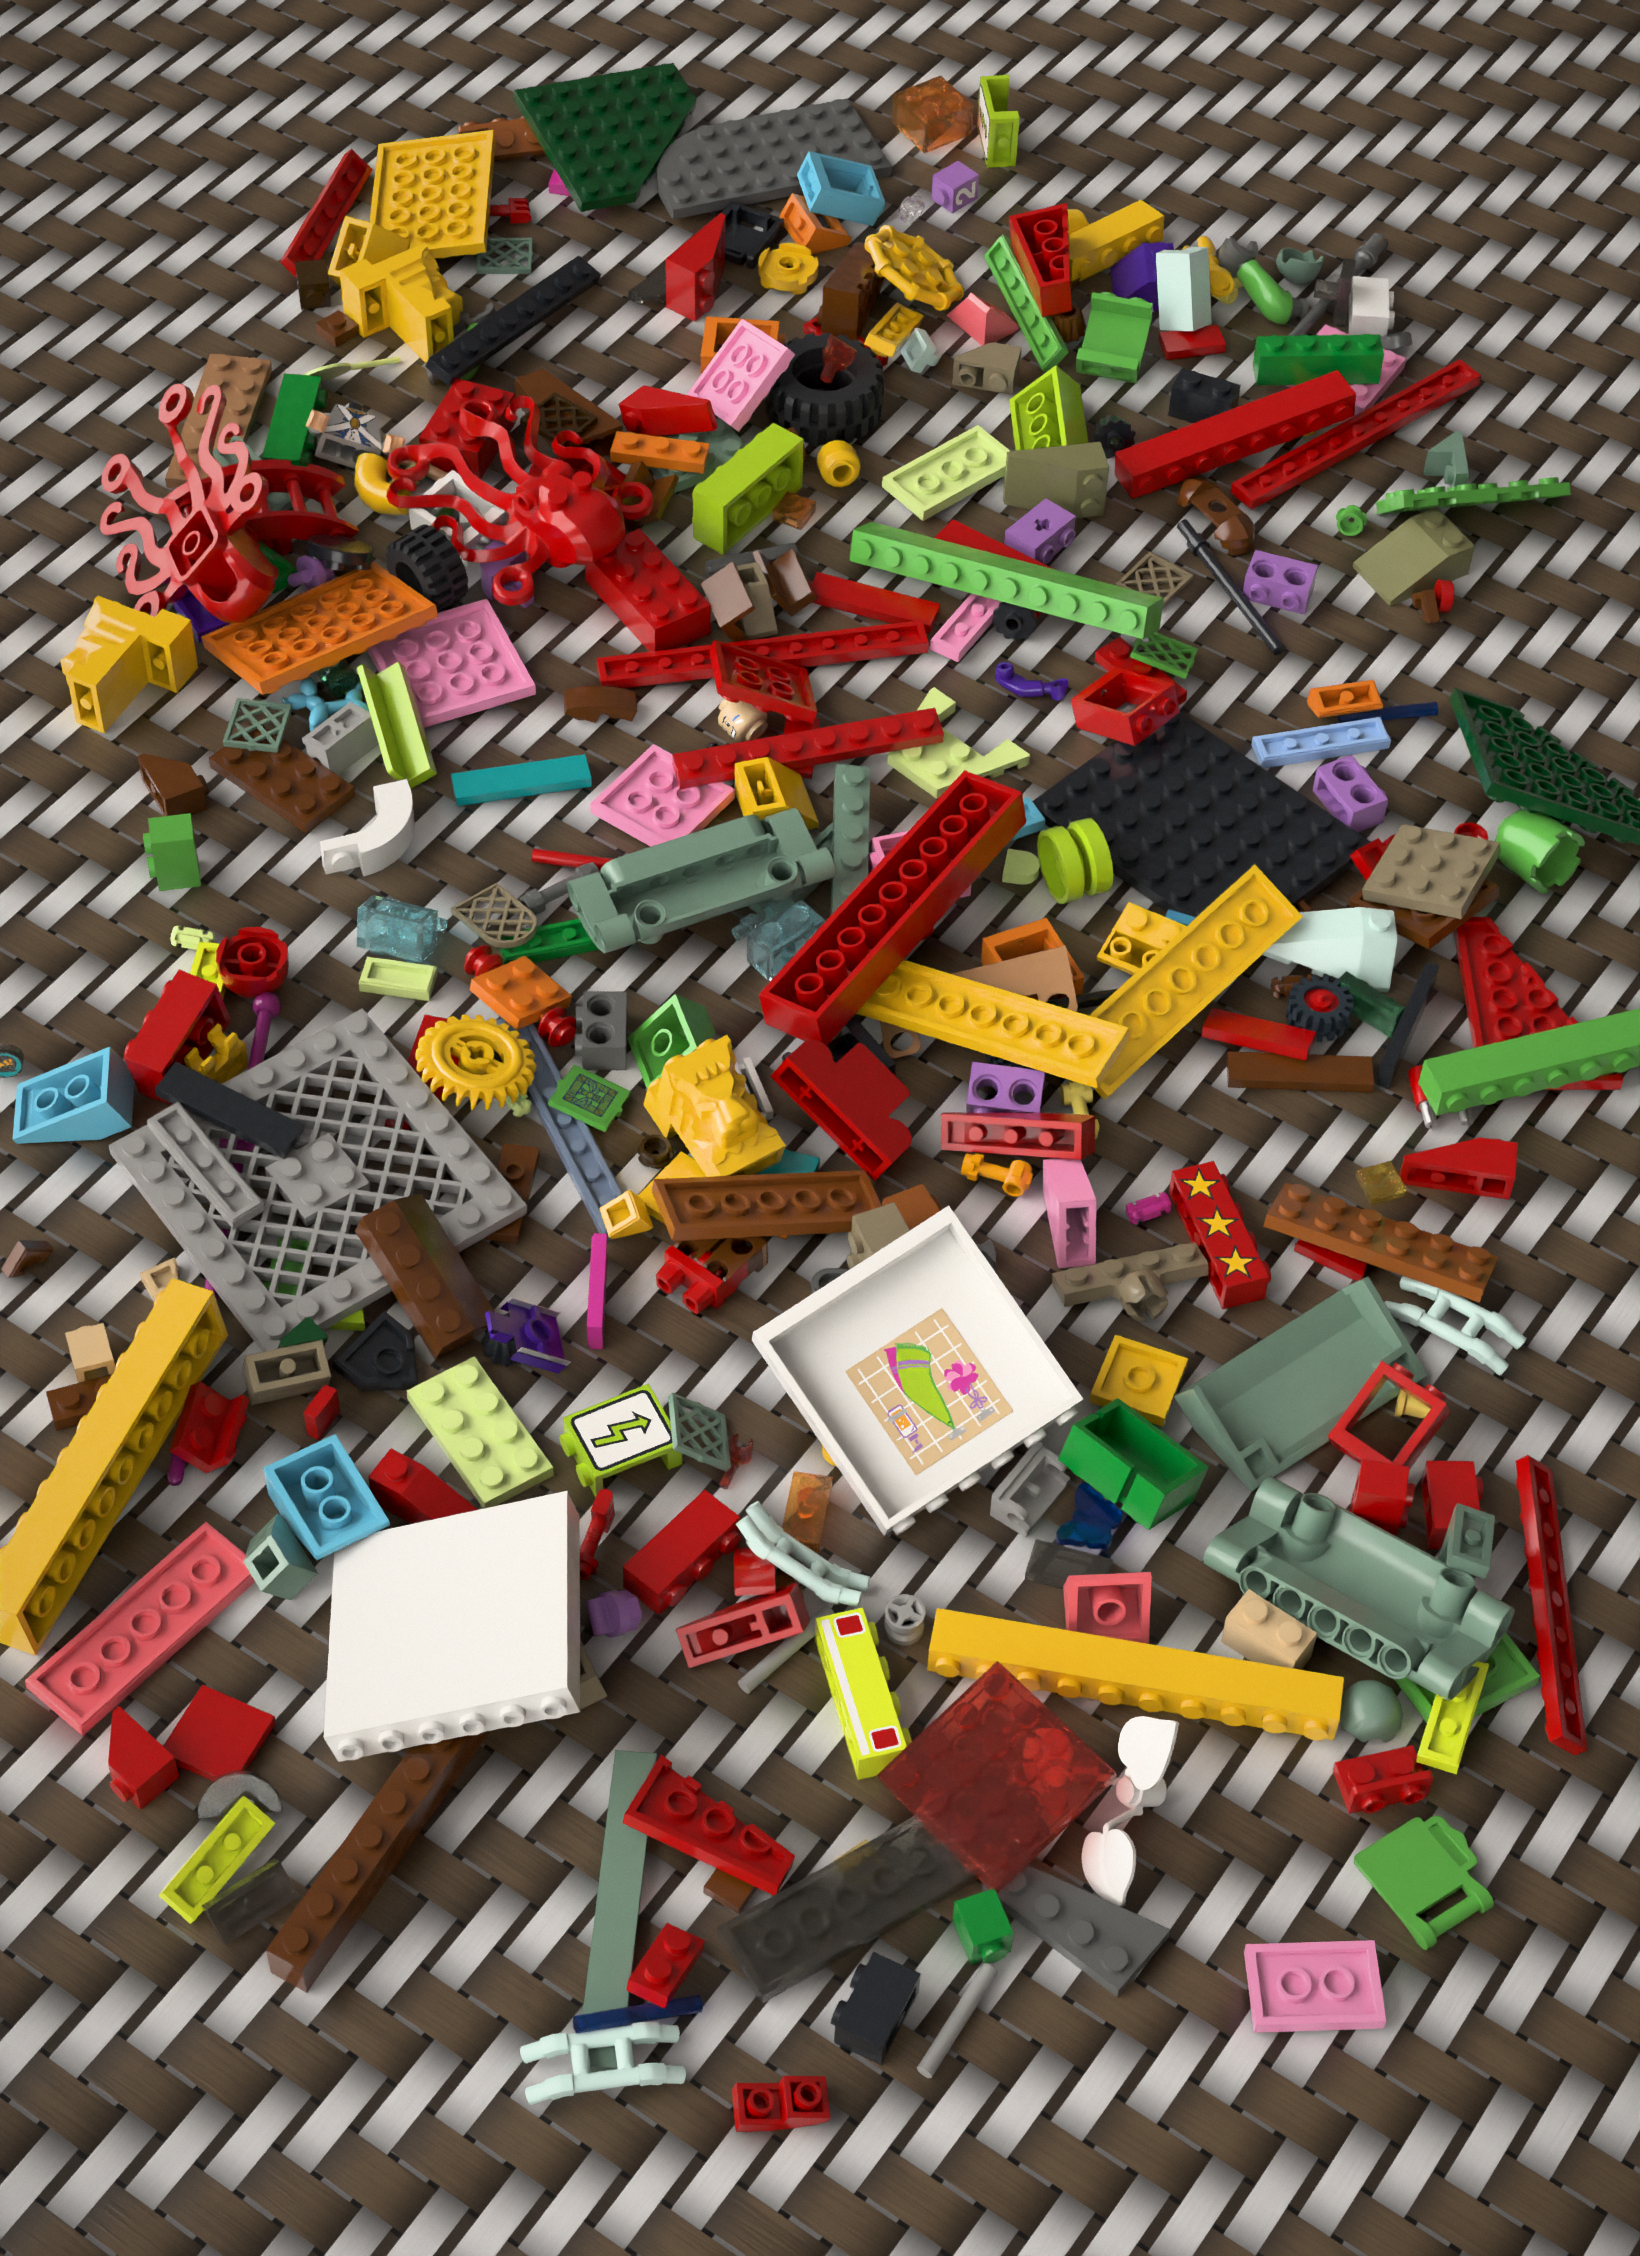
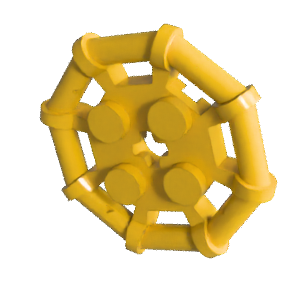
M884 225L878 233L866 237L864 246L866 251L871 254L875 263V272L878 276L885 277L902 291L905 299L909 301L914 299L932 305L938 311H945L952 302L962 299L964 287L956 279L952 270L954 267L953 263L949 259H943L924 243L923 237L919 235L914 237L896 231L891 225Z

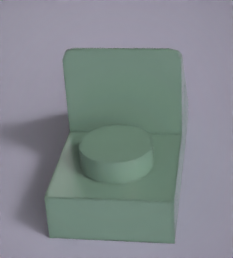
M1455 431L1428 451L1423 472L1425 476H1444V483L1449 484L1450 487L1467 484L1469 470L1462 431Z
M1457 1503L1441 1548L1439 1560L1446 1563L1448 1567L1485 1579L1491 1566L1495 1516Z

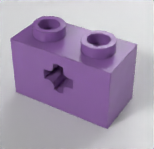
M1045 498L1005 531L1004 544L1043 564H1048L1055 554L1064 547L1070 546L1076 535L1074 531L1076 516Z

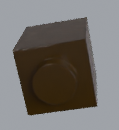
M326 260L295 262L301 310L331 307Z

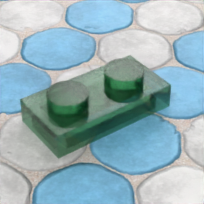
M1346 971L1338 980L1341 981L1340 988L1346 985L1349 988V994L1353 995L1354 1005L1352 1014L1392 1039L1405 1007L1398 1004L1393 998L1387 997L1374 989L1364 980L1358 979Z

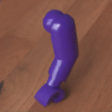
M1001 662L996 666L995 679L997 684L1019 697H1043V694H1050L1051 699L1059 701L1066 695L1068 689V679L1066 678L1058 679L1051 683H1043V680L1029 681L1015 673L1013 665L1009 662Z

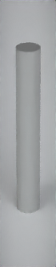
M827 1605L823 1606L810 1618V1622L803 1633L788 1637L738 1681L740 1688L749 1694L815 1636V1618L835 1614L834 1611Z
M983 1963L919 2063L917 2070L923 2076L932 2078L997 1976L998 1971L991 1964Z

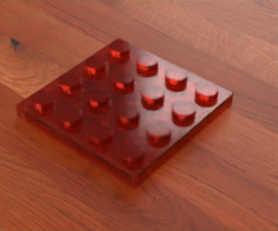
M998 1661L877 1775L879 1781L989 1890H996L997 1894L1117 1779L1116 1772Z

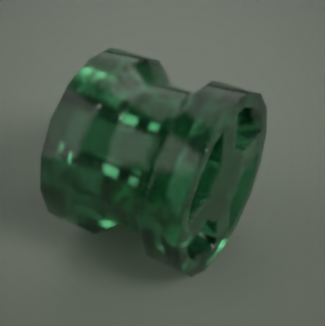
M342 659L335 666L324 667L318 672L319 681L323 686L329 687L331 695L338 700L345 699L347 693L355 689L357 684H360L359 675L355 670L350 669L345 659Z

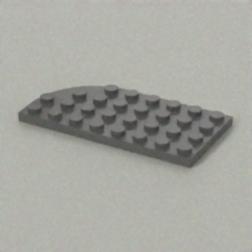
M848 98L836 99L816 105L810 104L805 107L781 110L775 113L755 115L739 120H728L709 126H699L696 130L676 139L662 154L657 168V190L671 218L678 219L726 209L731 201L741 205H748L791 196L792 193L802 194L803 191L797 174L808 151L871 165L876 179L891 176L892 165Z

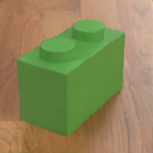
M191 813L148 818L150 833H143L146 854H153V857H147L150 878L157 877L159 891L201 886L199 860Z

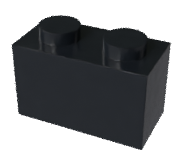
M1182 368L1171 389L1168 416L1196 423L1238 407L1241 385Z
M873 1951L867 1965L860 1963L855 1970L850 1983V1988L854 1990L848 2001L846 2002L841 1999L833 2013L831 2024L835 2026L834 2043L882 2065L919 1993L921 1973Z

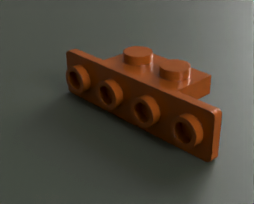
M524 116L513 120L497 118L490 123L482 124L471 121L458 127L457 134L493 130L496 138L494 160L546 154Z

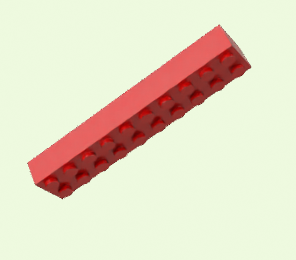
M964 770L759 993L765 1024L803 1041L817 1040L827 1046L1026 824L1022 792Z

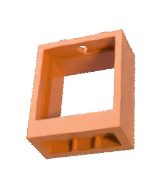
M706 316L701 349V374L717 354L718 344L725 343L741 321L740 318ZM744 319L782 345L785 344V334H779L780 321Z
M1043 918L983 938L981 963L985 966L1061 947L1064 944L1048 919ZM1067 950L1075 994H1083L1085 977ZM1037 994L1026 996L1038 1000ZM1055 994L1049 999L1066 997V995Z

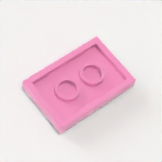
M1375 1940L1246 1944L1244 1956L1254 2033L1384 2029L1386 2014Z

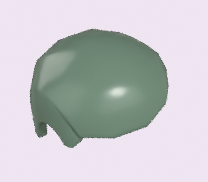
M1290 247L1281 249L1276 259V265L1282 277L1295 284H1307L1315 280L1324 262V256H1320L1318 260L1315 259L1313 250L1303 254V252Z
M1363 1680L1354 1683L1342 1693L1341 1725L1361 1742L1365 1743L1371 1739H1380L1387 1743L1401 1730L1403 1719L1402 1707L1392 1688L1376 1680Z

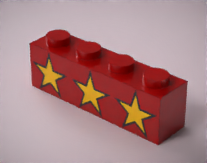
M1214 1161L1173 1170L1169 1195L1191 1243L1195 1242L1208 1262L1207 1278L1222 1310L1265 1299L1267 1285L1271 1282V1271L1268 1263L1261 1261L1258 1255L1254 1234L1251 1231L1248 1232L1243 1223L1244 1218L1241 1206L1237 1202L1234 1203L1230 1196V1187L1226 1175L1220 1174Z

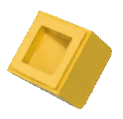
M630 1189L599 1208L609 1238L611 1239L646 1232L653 1228L645 1202Z

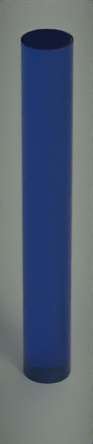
M1437 702L1408 704L1338 715V722L1343 723L1381 717L1383 721L1438 715Z
M700 1995L671 1999L665 2009L653 2003L576 2015L573 2016V2028L575 2033L578 2034L631 2025L632 2023L701 2013L703 2003Z

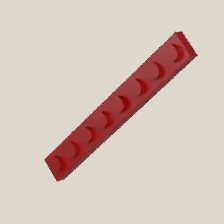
M930 708L672 754V765L679 788L685 789L735 780V763L769 757L790 769H797L942 743L944 732L936 709Z
M1527 1455L1516 1460V1486L1520 1495V1520L1524 1528L1525 1537L1524 1554L1528 1562L1530 1578L1528 1588L1532 1595L1534 1612L1532 1622L1536 1630L1538 1645L1536 1656L1541 1670V1695L1546 1712L1547 1722L1545 1724V1731L1549 1742L1575 1756L1587 1751L1588 1748L1552 1469Z

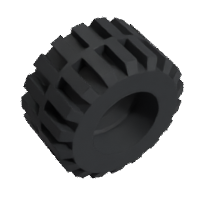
M427 524L420 525L387 546L385 557L389 574L396 576L434 603L437 613L463 598L466 592H468V576L459 553L450 540L435 527L428 526Z

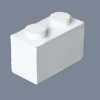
M1352 276L1348 297L1350 335L1380 334L1381 337L1387 335L1388 329H1393L1395 312L1389 310L1393 308L1394 291H1389L1388 278Z

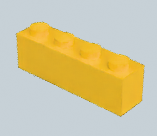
M1139 200L1069 234L1071 281L1078 278L1082 281L1113 266L1142 243L1162 242L1164 215L1144 201Z

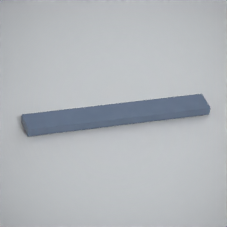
M503 1018L498 1019L496 1021L497 1025H501L502 1023L508 1024L509 1031L516 1030ZM534 1023L516 1030L521 1034L520 1039L527 1040L530 1044L529 1049L535 1054L534 1062L537 1067L533 1083L527 1088V1094L599 1234H607V1241L612 1240L609 1238L599 1208L617 1198L623 1192L587 1124L548 1105L550 1098L557 1089L558 1080H563L541 1036L538 1034V1030Z

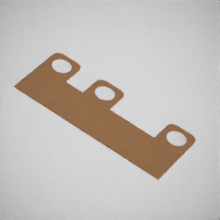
M1066 945L953 973V975L1022 996L1037 994L1038 1000L1045 1003L1055 994H1064L1070 1001L1066 1009L1075 1012L1078 1009ZM880 1021L884 1050L892 1059L914 1054L920 1050L921 1041L919 1033ZM901 1032L909 1033L913 1037V1043L907 1050L896 1051L892 1049L890 1042L896 1034Z

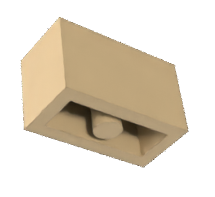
M1248 1589L1227 1615L1221 1642L1252 1662L1302 1670L1312 1656L1317 1632Z

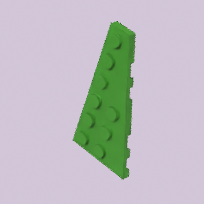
M1558 477L1539 479V484L1528 485V480L1509 482V487H1497V483L1478 485L1477 489L1476 483L1449 487L1447 491L1445 486L1431 487L1425 490H1418L1417 494L1414 493V489L1399 490L1393 493H1386L1385 500L1376 502L1377 514L1430 510L1435 507L1440 509L1563 497L1571 495L1570 482L1559 483Z

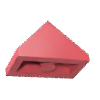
M970 293L964 301L946 315L981 346L996 342L1017 332L1020 328L1019 324L1004 311L973 293Z

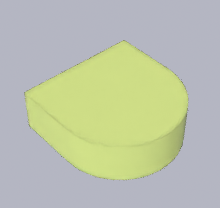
M1008 849L1002 882L1020 885L1034 882L1039 875L1040 863L1038 858L1027 851Z

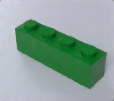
M1380 334L1257 336L1253 358L1256 386L1298 385L1336 370L1341 373L1348 384H1379L1384 351Z
M284 373L262 460H291L292 465L304 467L312 464L311 450H316L317 437L310 434L306 423L311 410L322 412V408H327L328 391L322 387L321 376Z

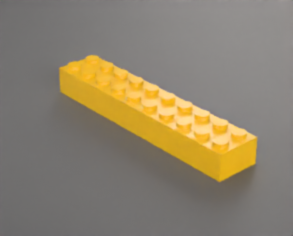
M172 1278L165 1290L157 1295L154 1308L146 1321L141 1322L137 1327L133 1342L128 1350L118 1358L115 1371L107 1384L105 1383L100 1387L96 1402L88 1415H84L79 1421L75 1436L68 1447L63 1448L60 1452L57 1465L51 1475L40 1484L35 1501L28 1512L23 1513L19 1518L14 1535L9 1543L0 1549V1643L35 1656L37 1655L181 1415L190 1386L202 1380L228 1336L213 1291Z

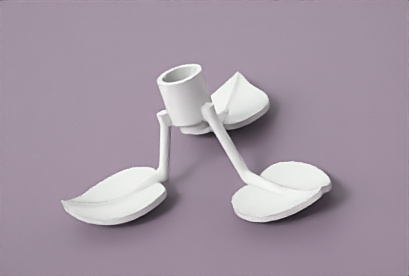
M1141 1716L1130 1719L1124 1725L1118 1743L1119 1757L1128 1766L1124 1777H1110L1068 1769L1074 1756L1073 1746L1064 1734L1054 1729L1036 1730L1028 1736L1025 1742L1026 1747L1023 1753L1025 1777L1030 1789L1038 1797L1053 1799L1061 1795L1064 1791L1067 1777L1075 1780L1116 1785L1117 1798L1124 1805L1130 1807L1126 1812L1105 1823L1103 1833H1089L1082 1848V1868L1088 1883L1101 1898L1118 1906H1125L1126 1895L1136 1868V1849L1133 1841L1125 1831L1114 1828L1133 1816H1141L1143 1814V1807H1157L1164 1802L1167 1789L1163 1776L1172 1756L1179 1722L1174 1720Z

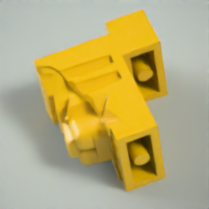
M425 243L373 265L367 259H363L339 270L344 314L359 325V334L363 338L390 327L424 362H427L429 357L454 341L453 326L460 321V312L463 311L462 296L448 288L446 279L438 272L439 266Z
M97 596L94 599V605L84 623L86 629L77 639L76 648L60 660L63 674L66 675V681L69 685L76 723L105 733L148 682L177 693L198 669L190 619L164 609L156 617H153L145 612L137 611L101 596Z
M728 1035L717 1040L713 1038L701 1043L695 1051L685 1056L679 1054L669 1059L664 1065L662 1076L648 1086L644 1101V1107L664 1137L669 1139L678 1134L706 1177L756 1175L779 1163L786 1146L776 1129L769 1126L766 1118L757 1110V1100L754 1094H749L745 1089V1076L740 1075L735 1070L737 1060Z

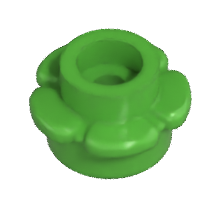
M1355 505L1341 508L1336 514V519L1338 520L1337 527L1346 536L1357 535L1363 531V526L1367 524L1366 514L1361 512L1360 507ZM1350 517L1354 518L1353 522L1349 521Z

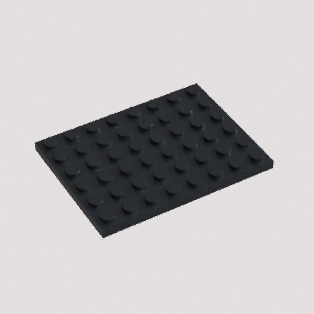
M1182 712L1136 746L1116 740L1032 801L1045 818V825L1049 828L1063 826L1067 829L1070 822L1092 818L1098 824L1106 839L1112 859L1113 874L1166 912L1169 909L1193 917L1200 915L1254 864L1286 899L1297 908L1299 901L1303 900L1306 903L1351 868L1354 862L1350 855L1371 842Z

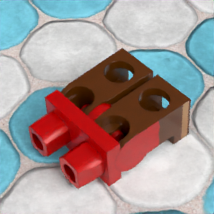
M761 1237L676 1241L674 1246L671 1245L664 1252L665 1264L656 1274V1285L667 1294H672L680 1285H683L688 1289L682 1295L683 1303L695 1314H699L709 1305L718 1309L724 1303V1299L732 1295L744 1279L753 1271L760 1272L768 1264V1242ZM746 1241L750 1242L753 1248L746 1245Z

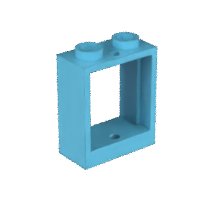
M808 151L797 177L809 211L873 226L878 215H881L884 211L885 199L872 166Z

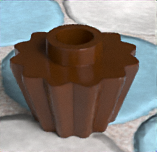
M1073 302L1072 311L1051 316L1064 342L1079 341V337L1085 336L1086 324L1082 310Z

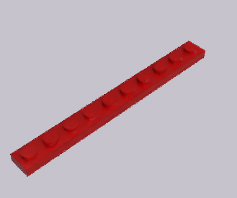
M1459 359L1232 483L1230 493L1253 510L1480 384L1481 375Z
M922 620L727 643L799 667L928 653L929 642ZM711 645L597 658L600 685L630 688L714 678L709 652Z

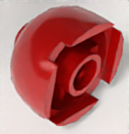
M245 927L238 930L239 935L233 936L231 939H228V936L222 939L216 950V963L219 975L227 988L238 996L252 999L261 993H274L281 987L288 975L289 953L285 941L283 943L276 932L263 927Z

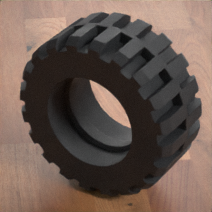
M814 333L807 334L802 339L796 337L790 340L788 345L783 344L795 356L790 361L786 371L779 376L771 387L769 394L765 397V409L771 423H775L784 429L794 427L798 435L804 439V442L814 447H818V444L825 445L834 440L852 443L854 438L861 439L877 425L883 411L884 372L881 361L869 347L864 348L865 346L862 342L856 339L851 341L848 336L839 334V337L831 336V333H822L819 336H814ZM814 389H832L834 391H819Z

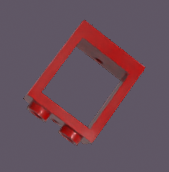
M1114 667L1070 699L1077 728L1136 746L1180 713L1173 683ZM1125 702L1138 706L1129 713L1116 710Z
M1381 1361L1327 1437L1332 1446L1359 1464L1362 1459L1407 1466L1411 1469L1449 1416L1450 1410L1447 1403L1444 1402L1447 1397L1429 1384L1422 1388L1413 1382L1414 1375L1398 1363H1394L1391 1367ZM1386 1380L1431 1409L1393 1462L1349 1433Z

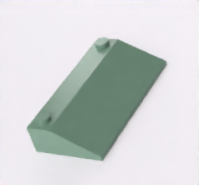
M1367 1276L1345 1286L1174 1397L1197 1434L1250 1491H1253L1267 1477H1275L1329 1441L1327 1436L1381 1361L1391 1367L1394 1363L1403 1366L1414 1375L1412 1381L1415 1383L1428 1376ZM1386 1380L1358 1421L1399 1394L1400 1388Z

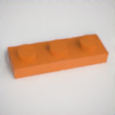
M616 431L610 450V462L632 464L643 461L645 466L704 474L710 455V443Z

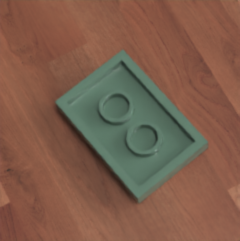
M720 418L716 419L718 428L715 431L683 433L667 437L710 443V455L704 474L648 467L657 479L674 474L677 475L679 480L672 494L703 482L715 472L717 467L725 464L739 449L746 446L734 430Z

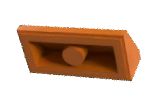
M1374 680L1311 688L1307 699L1309 708L1318 718L1383 709V703Z

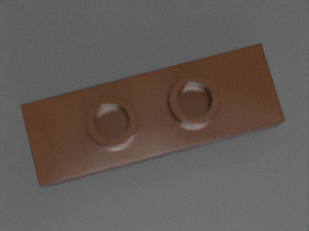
M503 1143L497 1170L528 1206L540 1158V1148ZM525 1215L483 1239L518 1244Z

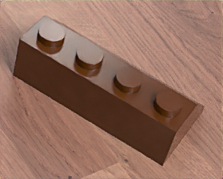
M422 1194L395 1199L361 1217L355 1232L435 1360L486 1331L488 1326L485 1314L488 1311H495Z

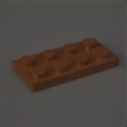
M262 726L267 732L270 731L266 726ZM258 729L248 733L252 739L262 735ZM274 734L271 737L276 741L278 735ZM243 736L235 739V741L248 742ZM267 739L258 742L261 744L271 745V743ZM285 739L282 740L279 753L223 747L209 757L210 768L306 834L355 797L353 785Z

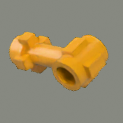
M966 1153L961 1168V1175L967 1176L969 1180L976 1181L979 1176L1004 1182L1002 1186L1004 1192L1013 1197H1020L1024 1194L1025 1190H1029L1033 1179L1032 1167L1025 1161L1014 1160L1010 1168H1005L984 1162V1155L975 1153V1155Z

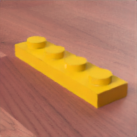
M896 303L868 333L864 345L871 347V350L878 356H889L892 358L909 339L915 328L920 326L924 315Z

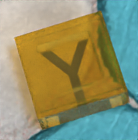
M1391 1161L1357 1170L1355 1178L1371 1206L1405 1196L1406 1187Z

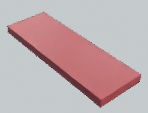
M205 1522L25 1680L27 1689L78 1733L84 1736L255 1583L243 1563L246 1554Z

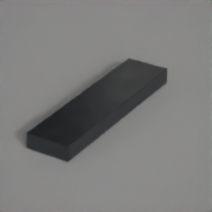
M1430 962L1424 965L1381 1061L1377 1085L1390 1089L1434 989L1439 965Z
M176 1061L155 1088L156 1096L172 1104L179 1102L186 1111L283 1159L287 1157L304 1133L303 1124Z

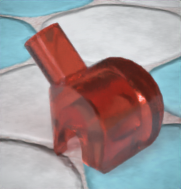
M832 333L827 340L826 348H822L825 366L820 379L826 383L832 382L836 371L845 370L853 362L857 353L855 348Z

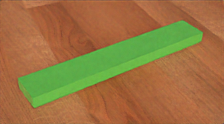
M1002 234L987 251L984 258L1041 370L1047 372L1055 365L1057 366L1069 351L1051 316H1041L1012 249L1011 239Z

